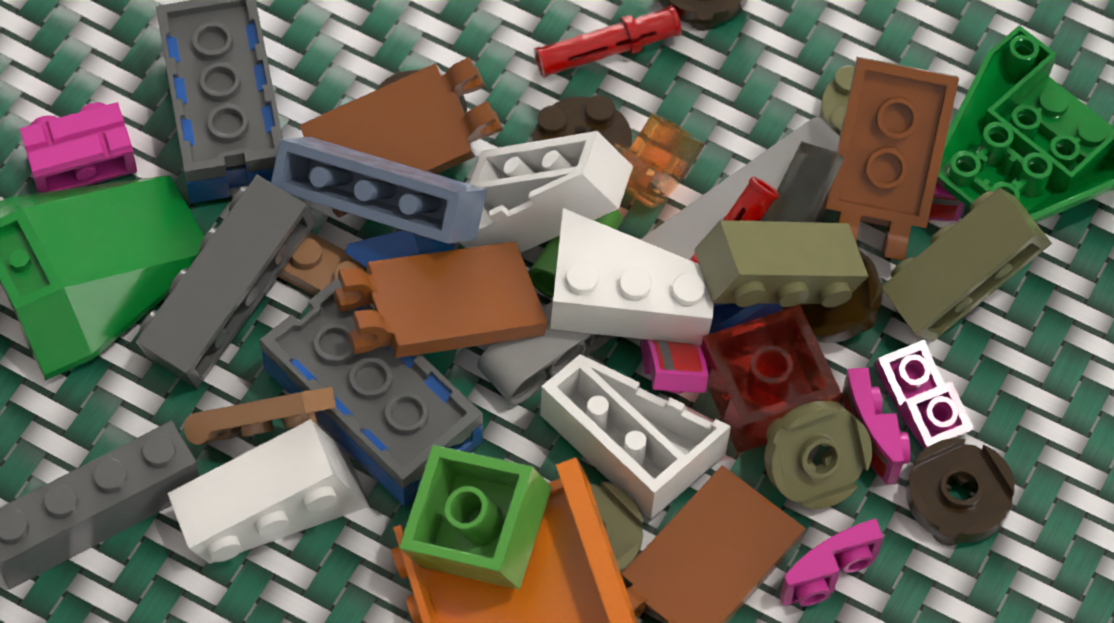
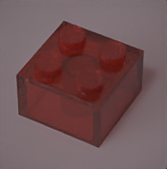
M800 305L702 337L701 349L709 375L707 386L723 422L731 426L729 435L737 453L767 444L766 432L769 425L774 420L783 418L794 408L815 401H835L838 403L840 401L841 390Z

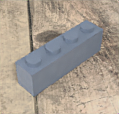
M313 137L280 139L271 180L272 184L292 196L447 244L477 239L487 189Z

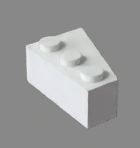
M598 131L482 150L469 183L487 189L477 239L459 243L465 248L516 241L520 253L560 236L563 208L591 220L619 209L633 165Z
M563 208L550 329L706 346L713 318L714 303L711 300L698 263Z
M580 354L542 386L540 415L613 485L625 491L635 501L638 508L652 520L726 455L731 426L717 419L712 423L685 410V404L671 397L666 401L639 388L640 382Z
M311 419L168 493L188 549L209 564L229 560L241 552L370 507L348 453Z

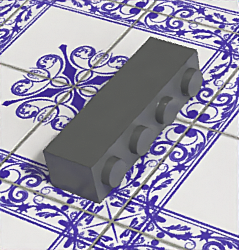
M259 175L254 177L248 187L243 186L236 192L230 203L228 215L219 227H213L208 231L201 242L199 255L188 269H182L175 276L169 289L170 295L158 311L154 310L147 315L139 329V337L136 343L147 358L196 389L199 388L316 224L307 204Z
M172 420L0 507V574L9 590L172 506L168 495L169 492L200 477L197 462Z

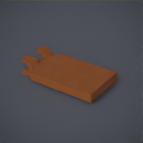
M856 57L825 207L826 209L839 211L836 223H849L855 242L860 221L888 226L881 250L884 253V257L904 261L911 225L927 228L958 87V76Z
M470 57L452 65L444 75H442L437 64L434 63L299 125L304 137L317 138L434 174L443 172L476 157L471 146L472 142L503 131L495 110H492L488 101L477 105L466 114L463 111L458 97L486 87L479 69L476 66L474 67ZM332 208L333 213L338 218L349 214Z
M516 241L371 261L367 264L366 273L359 268L339 269L338 278L342 288H337L334 291V298L339 312L357 309L369 304H373L376 310L354 311L353 321L356 329L349 331L348 335L354 354L372 351L378 347L391 346L395 358L544 336L548 325Z
M722 465L621 574L637 620L649 608L667 623H728L804 538L806 528Z

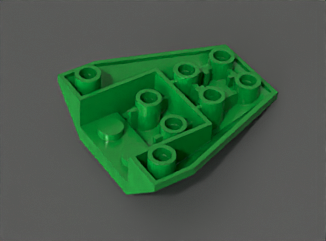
M1020 25L987 53L948 129L937 183L968 208L982 194L989 191L995 192L1000 187L1017 197L1037 223L1114 190V127L1049 77L1057 53Z
M171 175L12 196L0 201V284L19 319L24 339L45 380L98 356L169 295V289L175 276L182 269H188L199 255V248L205 236Z

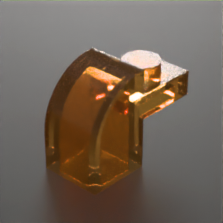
M652 113L631 147L615 144L614 146L633 165L625 192L649 208L657 207L667 199L685 178L706 143L668 118Z

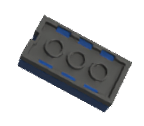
M190 0L156 6L190 204L230 197L229 188L247 186L256 175L271 183L279 141L283 139L256 0Z
M337 278L308 301L309 313L298 321L291 314L260 339L264 369L289 394L333 387L336 408L316 411L317 422L400 504L406 507L416 497L432 446L436 445L470 453L483 442V413L421 354L395 358L391 346L378 347L372 351L354 354L348 338L349 331L356 329L353 321L354 311L374 309L370 305H363L357 309L339 312L334 298V291L337 288H342L339 278Z

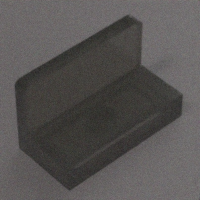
M801 141L777 189L779 197L777 200H774L762 221L819 223L826 210L825 204L828 191L844 161V157L836 151Z

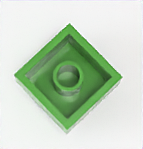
M433 445L399 549L420 567L520 590L552 487L532 466Z

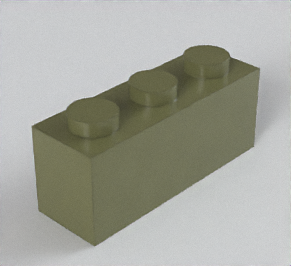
M1000 187L995 192L989 191L979 196L970 205V212L955 225L950 224L937 231L930 239L931 245L916 258L910 257L899 263L891 272L892 278L883 284L884 293L915 335L934 342L1052 244L1017 197Z
M720 220L694 249L713 303H732L739 307H748L755 304H780L782 307H792L799 304H822L825 307H835L847 302L852 297V293L868 277L849 223Z

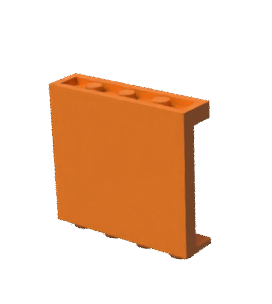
M576 457L557 464L556 467L560 478L548 483L552 489L520 590L420 567L399 549L405 529L401 524L393 527L399 546L392 548L391 552L399 575L402 579L409 578L413 595L406 597V602L414 623H638L588 477Z

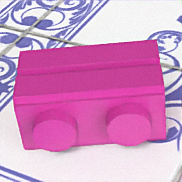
M100 102L91 103L84 106L78 113L60 118L50 115L42 116L35 119L30 126L19 128L38 193L84 187L138 172L132 144L118 102L108 105Z

